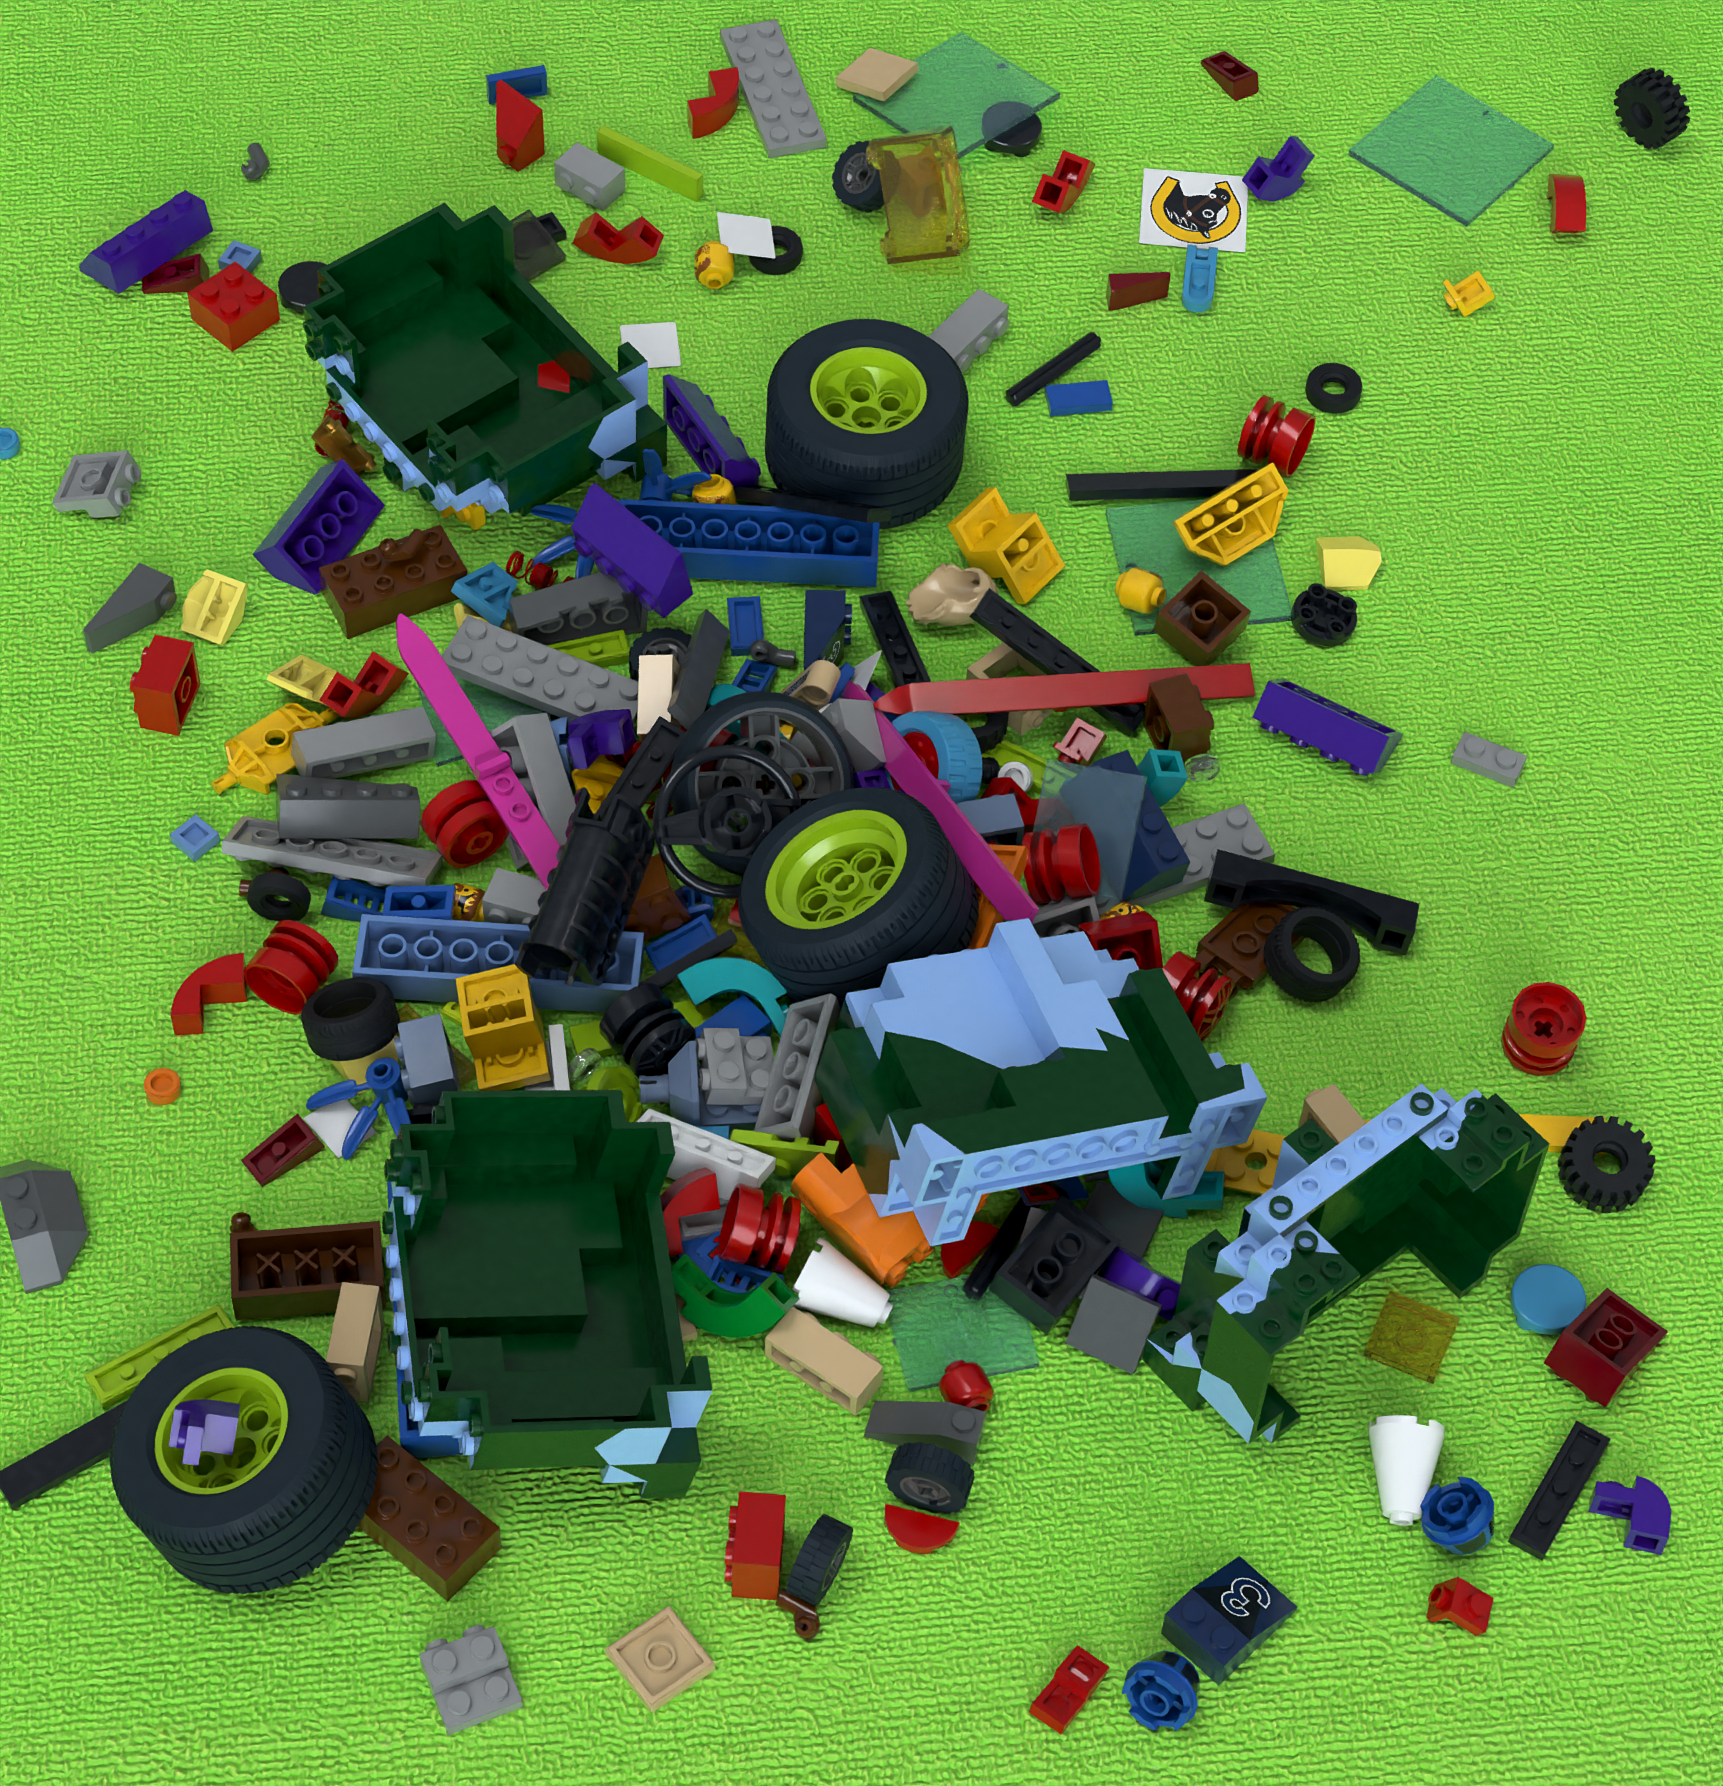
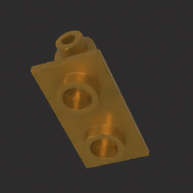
M326 415L311 436L334 462L343 459L359 477L364 471L370 472L376 466L375 457L369 454L359 443L356 444L353 441L354 438L344 429L339 420L335 421L329 415Z

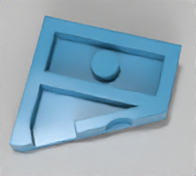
M492 562L455 581L451 592L489 623L501 628L507 616L509 599L513 598L512 595L518 581Z

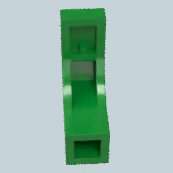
M686 1253L671 1266L675 1293L687 1302L679 1313L692 1324L715 1335L740 1338L761 1333L774 1325L800 1299L775 1272L756 1289L744 1293H735L715 1284Z

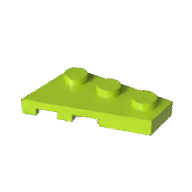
M733 1129L731 1141L776 1158L773 1173L777 1175L796 1176L821 1152L838 1169L839 1141L827 1140L825 1146L810 1145L811 1141L806 1137H796L795 1141L784 1142L774 1134Z

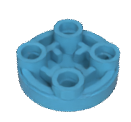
M1539 1264L1525 1269L1517 1276L1511 1290L1510 1303L1516 1316V1323L1523 1330H1533L1541 1334L1556 1335L1562 1334L1585 1310L1586 1294L1580 1281L1568 1270L1556 1265Z

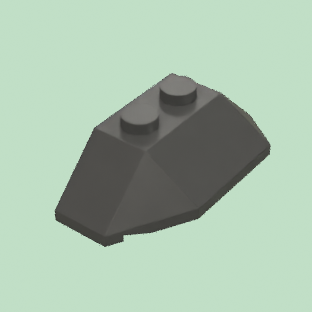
M29 1159L0 1167V1202L25 1293L28 1294L63 1284L68 1275L67 1271L76 1260L89 1236L71 1171Z

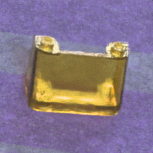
M952 126L931 128L869 141L870 146L866 148L867 161L869 165L874 166L875 170H879L888 231L885 233V238L880 240L882 256L887 257V264L960 256L968 249L970 240L957 145Z

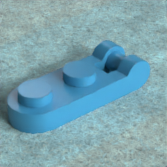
M1187 245L1181 300L1182 305L1189 311L1195 313L1204 312L1212 305L1218 248L1209 247L1206 250L1197 249V245Z

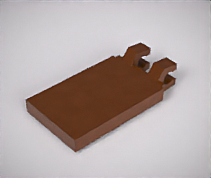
M1253 903L1239 905L1238 910L1233 909L1198 942L1197 953L1194 959L1201 963L1199 979L1211 968L1232 978L1234 984L1229 1001L1235 997L1240 987L1244 990L1255 987L1269 973L1266 970L1263 955L1264 944L1268 934L1287 913L1296 908L1284 904ZM1291 936L1293 950L1306 938L1305 936Z

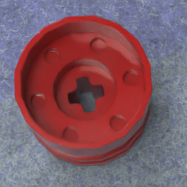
M1263 395L1257 401L1244 423L1237 453L1239 457L1249 459L1252 456V462L1255 464L1262 463L1269 454L1268 464L1273 462L1279 474L1290 477L1300 465L1308 449L1315 429L1316 417L1298 408H1293L1284 419L1285 403L1277 401L1274 404V398Z
M1086 823L1060 827L1058 836H1056L1052 829L1042 830L1041 834L1038 831L1025 833L1022 846L1027 847L1028 856L1024 877L1028 891L1037 904L1049 902L1050 899L1053 901L1063 900L1065 891L1071 898L1098 894L1101 884L1099 852L1092 830Z
M282 920L274 926L270 935L264 940L263 948H260L254 954L243 970L244 979L249 988L268 1005L285 1013L301 1014L307 1000L319 990V986H323L327 982L329 975L338 966V955L328 940L313 928L297 921Z
M1178 951L1168 960L1162 970L1201 1042H1203L1221 1020L1227 1008L1234 982L1227 975H1222L1218 978V972L1213 968L1208 969L1199 979L1200 961Z
M1534 983L1522 989L1514 999L1501 1037L1503 1052L1511 1064L1525 1073L1536 1076L1553 1075L1563 1070L1572 1060L1585 1028L1587 1017L1584 1005L1575 993L1555 983Z
M738 1183L732 1191L724 1214L719 1236L718 1257L723 1260L744 1264L752 1250H755V1266L757 1268L764 1269L769 1262L770 1270L781 1274L785 1270L797 1244L800 1231L801 1200L789 1196L783 1205V1195L775 1192L767 1206L764 1207V1194L761 1188Z

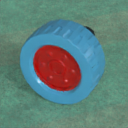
M914 711L905 713L893 720L892 725L936 779L949 782L951 787L947 794L955 803L975 800L982 783L990 784L993 778H998L1000 771L998 761L992 757H982L975 734L968 724L958 716L936 711ZM884 765L881 766L879 769L884 768L890 788L893 790H903Z

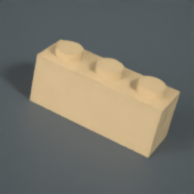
M792 1306L765 1338V1356L854 1416L860 1412L882 1385L884 1366L881 1365L880 1361L873 1354L861 1352L852 1346L844 1335L838 1332L832 1333L820 1325L817 1318L808 1312L802 1313Z

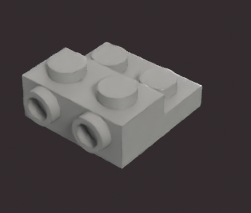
M128 450L73 455L52 504L58 512L86 509L91 518L119 516L122 508L128 506L131 502L130 490L133 483L140 481L141 469Z
M703 1028L700 1038H696L695 1041L697 1060H700L701 1065L698 1073L699 1090H704L706 1105L762 1104L774 1062L771 1038L766 1036H740L739 1028Z
M484 1625L471 1626L462 1633L463 1638L449 1643L444 1638L434 1640L426 1645L425 1652L419 1654L422 1671L447 1735L523 1707L521 1696L508 1666L507 1656L494 1626L485 1629Z

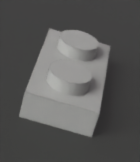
M1464 732L1452 755L1451 764L1514 787L1525 765L1527 756Z

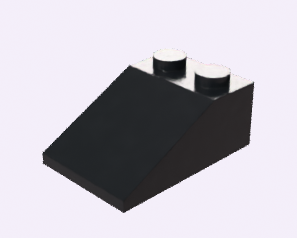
M1062 1195L997 1271L989 1290L1048 1335L1086 1288L1091 1276L1099 1271L1121 1240Z

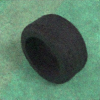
M1301 907L1287 913L1270 931L1264 944V964L1269 972V976L1272 977V981L1284 993L1293 996L1295 999L1298 998L1300 1001L1317 1003L1333 998L1353 979L1359 967L1360 948L1352 929L1339 916L1319 907ZM1291 936H1305L1320 944L1331 960L1332 973H1318L1301 963L1292 948Z
M365 977L344 979L321 988L307 1000L301 1011V1022L311 1050L319 1057L332 1061L355 1060L381 1050L395 1037L398 1032L397 1024L400 1023V1017L390 988L381 981Z

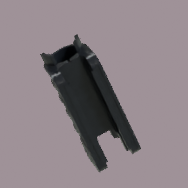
M585 787L577 790L574 797L576 807L569 818L565 831L567 841L559 847L556 854L558 864L556 868L550 870L547 877L548 889L541 893L538 899L540 909L538 914L533 916L529 922L530 935L528 939L521 942L519 947L520 953L515 966L527 976L534 978L535 974L548 975L552 969L557 970L559 968L560 971L569 972L565 982L567 985L573 983L575 976H579L585 984L600 986L603 983L654 850V835L641 809L629 798L616 794L612 799L604 822H601L600 814L593 813L588 805L590 800L588 790Z

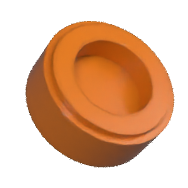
M159 1068L151 1071L144 1080L147 1099L157 1105H167L174 1102L181 1094V1083L178 1074L168 1068Z

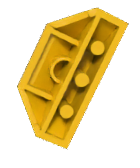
M1272 462L1185 512L1172 523L1188 551L1223 567L1275 535L1283 503L1289 490Z

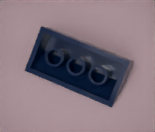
M1128 750L1097 760L1060 789V794L1076 823H1086L1091 828L1096 840L1101 868L1120 902H1128L1183 881L1190 860Z

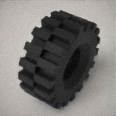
M1655 68L1644 69L1620 84L1619 89L1615 92L1617 98L1614 99V105L1619 108L1615 111L1616 116L1622 119L1619 122L1621 127L1624 128L1626 126L1628 129L1626 134L1630 138L1634 136L1636 138L1635 142L1638 145L1644 143V148L1647 149L1651 147L1658 149L1687 129L1686 124L1690 121V117L1686 116L1690 112L1689 106L1684 105L1687 98L1685 94L1681 95L1679 92L1682 88L1679 84L1674 85L1672 83L1673 77L1670 75L1664 77V71L1659 69L1655 72Z
M1596 1116L1592 1124L1589 1119L1583 1121L1579 1128L1575 1127L1560 1152L1558 1167H1561L1558 1176L1560 1181L1567 1180L1563 1187L1567 1194L1574 1191L1576 1195L1573 1200L1579 1205L1582 1200L1587 1201L1589 1204L1586 1209L1594 1211L1597 1205L1602 1206V1213H1610L1613 1206H1615L1617 1212L1624 1210L1627 1204L1632 1206L1643 1194L1655 1170L1652 1169L1655 1164V1155H1649L1653 1148L1650 1141L1643 1143L1642 1139L1645 1134L1640 1129L1636 1133L1631 1131L1630 1129L1633 1125L1631 1122L1626 1120L1623 1126L1617 1124L1619 1117L1610 1116L1608 1122H1604L1603 1116ZM1606 1152L1615 1156L1621 1164L1620 1171L1616 1174H1608L1598 1169L1593 1160L1595 1154Z

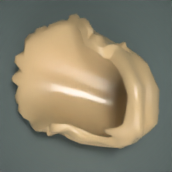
M942 563L941 566L932 571L925 580L912 588V591L908 593L909 600L906 601V605L910 607L908 614L913 616L914 621H918L920 624L924 623L925 626L928 623L938 622L942 626L976 623L969 616L989 588L997 594L998 588L991 577L982 569L972 567L962 570L958 566Z

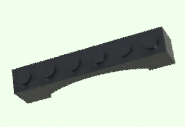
M1217 849L1210 871L1204 898L1205 902L1238 910L1239 905L1253 903L1284 904L1300 908L1307 906L1323 908L1339 916L1346 924L1373 941L1372 947L1405 956L1415 933L1420 904Z

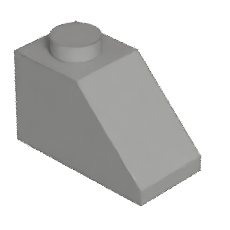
M838 698L821 713L841 736L849 753L852 767L857 772L879 769L887 762L872 701Z

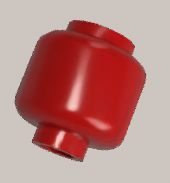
M959 1360L945 1368V1374L939 1381V1391L945 1402L985 1412L990 1408V1401L994 1396V1390L982 1366L978 1363H965L964 1360Z

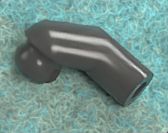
M252 143L247 148L251 160H246L247 166L242 164L241 171L247 179L257 180L268 169L270 162L262 146L259 143Z
M758 639L750 646L751 656L756 661L792 668L795 666L796 651L779 649L766 639Z

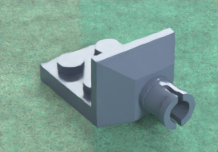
M688 1041L668 1063V1074L660 1076L639 1075L641 1104L670 1103V1114L677 1120L693 1126H729L730 1131H733V1129H755L761 1104L706 1105L704 1090H699L698 1073L701 1065L697 1064L696 1041Z

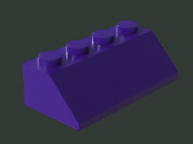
M186 190L175 195L171 200L152 210L148 215L90 252L79 265L80 271L114 292L121 293L213 231L205 201Z
M670 374L663 376V420L700 471L706 472L709 475L718 474L730 480L733 487L758 485L761 469L757 460L750 458L745 451L742 440L738 436L735 437L730 431L726 418L719 416L710 396L704 395L694 383Z
M343 459L337 460L319 468L252 555L274 578L311 594H318L321 590L319 567L345 559L385 505Z
M596 483L591 485L571 527L576 540L574 542L576 550L582 557L587 558L589 556L595 561L596 566L604 575H612L626 593L632 592L635 594L646 610L650 612L654 610L662 618H665L693 595L682 553Z
M1286 679L1268 681L1253 715V718L1261 721L1259 725L1261 728L1278 734L1279 730L1291 735L1289 739L1291 742L1308 748L1309 744L1321 749L1319 754L1324 758L1334 762H1338L1340 758L1351 763L1349 768L1352 771L1364 776H1368L1369 772L1374 774L1382 770L1403 736V733Z

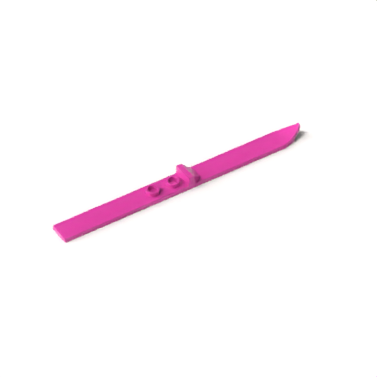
M402 613L398 614L396 637L397 647L402 660L547 891L549 886L547 882L548 874L558 864L556 854L560 847L559 843L510 767V757L506 752L500 751L433 642L409 618Z
M850 681L847 682L843 690L844 699L870 700L874 705L875 702L860 685ZM874 708L887 761L884 767L906 794L917 799L932 812L969 875L1005 920L1029 918L1032 923L1039 910L1038 906L947 794L951 787L949 782L936 779L884 713Z

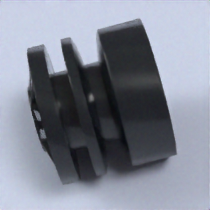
M654 983L635 986L622 994L604 1013L599 1024L600 1034L617 1053H621V1059L638 1078L639 1075L660 1076L667 1072L668 1063L688 1041H694L696 1038L694 1027L685 1019L681 1012L674 1009V1004Z

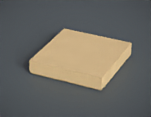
M869 48L836 77V86L885 101L919 71L918 62Z
M667 1606L605 1648V1655L650 1713H653L715 1670L714 1661L670 1606Z

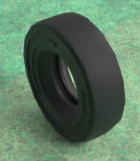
M771 226L774 245L785 247L787 252L776 256L775 259L749 255L750 263L757 270L765 274H786L793 271L801 262L803 255L801 238L794 231L786 227Z
M1324 363L1315 367L1309 373L1305 392L1308 401L1320 411L1331 414L1345 413L1352 410L1358 404L1362 392V382L1360 376L1352 368L1339 363ZM1327 382H1335L1343 385L1346 391L1342 394H1331L1324 391L1322 385Z
M281 873L257 875L251 881L247 894V902L250 908L258 915L274 921L301 920L306 916L311 901L308 887L301 881ZM269 895H279L289 901L277 900Z

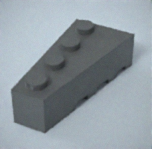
M601 571L509 599V624L512 633L543 645H551L622 629L625 635L647 631L648 610L643 607L635 594L632 592L626 593L612 575L606 576Z
M276 773V818L279 838H419L420 798L417 787L405 783L392 785Z

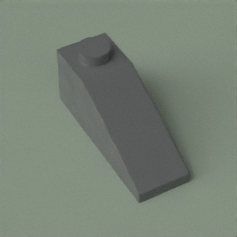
M139 563L83 629L87 651L95 653L159 621L166 611L173 608L176 602L177 595L175 593L173 577Z
M874 1401L864 1437L898 1446L908 1442L933 1444L950 1450V1452L961 1456L965 1462L974 1466L984 1434L986 1412L951 1402Z

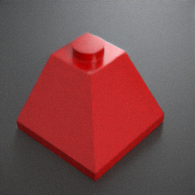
M499 80L496 86L497 155L504 164H508L519 172L545 154L543 110L507 83Z

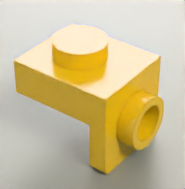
M1476 271L1455 286H1452L1448 279L1442 282L1447 291L1443 295L1445 301L1452 311L1458 308L1463 317L1468 316L1496 298L1479 271Z

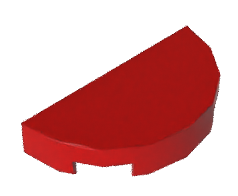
M974 1221L970 1223L964 1240L942 1244L940 1255L942 1269L951 1282L986 1251L999 1228L990 1223Z
M885 1504L884 1525L887 1527L889 1534L896 1540V1544L909 1552L932 1553V1550L943 1547L946 1543H951L959 1530L960 1522Z

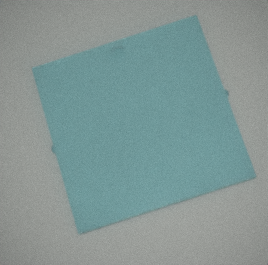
M963 32L914 59L913 61L918 62L919 71L887 100L881 101L858 93L853 95L855 103L923 147H927L930 144L933 146L942 145L956 160L1060 99V92Z
M1435 75L1349 149L1348 155L1467 227L1553 150L1554 144Z
M1207 499L1106 508L1105 515L1120 575L1131 568L1139 567L1160 575L1163 580V588L1166 589L1164 603L1161 607H1156L1153 612L1142 614L1128 609L1134 636L1157 634L1153 629L1158 612L1201 570L1251 611L1247 625L1291 621L1292 608L1273 538L1268 539L1222 567L1188 551L1172 523L1179 516Z

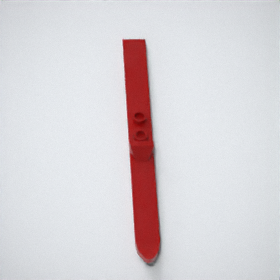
M1250 663L911 683L899 686L880 697L873 706L882 712L902 716L905 713L914 711H936L953 715L1050 709H1053L1055 712H1064L1068 708L1146 704L1149 683L1186 673L1192 685H1197L1199 688L1201 700L1255 696Z

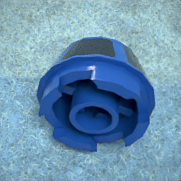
M1457 1477L1459 1482L1450 1483L1442 1488L1438 1483L1426 1493L1420 1505L1423 1511L1421 1526L1425 1535L1452 1554L1467 1555L1481 1550L1490 1542L1495 1526L1494 1501L1490 1493L1475 1480Z
M1160 1651L1141 1660L1128 1670L1122 1689V1694L1126 1693L1127 1699L1132 1706L1129 1713L1142 1725L1152 1730H1157L1159 1726L1174 1727V1731H1177L1195 1716L1200 1689L1199 1674L1193 1664L1175 1652Z

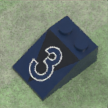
M845 590L805 591L804 671L817 660L829 661L838 667L844 658V645H851V625L845 624H852V604H845Z
M1239 1556L1193 1587L1165 1613L1161 1634L1219 1686L1297 1610V1606Z

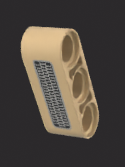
M817 660L786 686L781 693L801 700L819 711L829 703L840 679L841 671L835 664L829 661ZM779 719V727L783 725L794 726L789 722Z

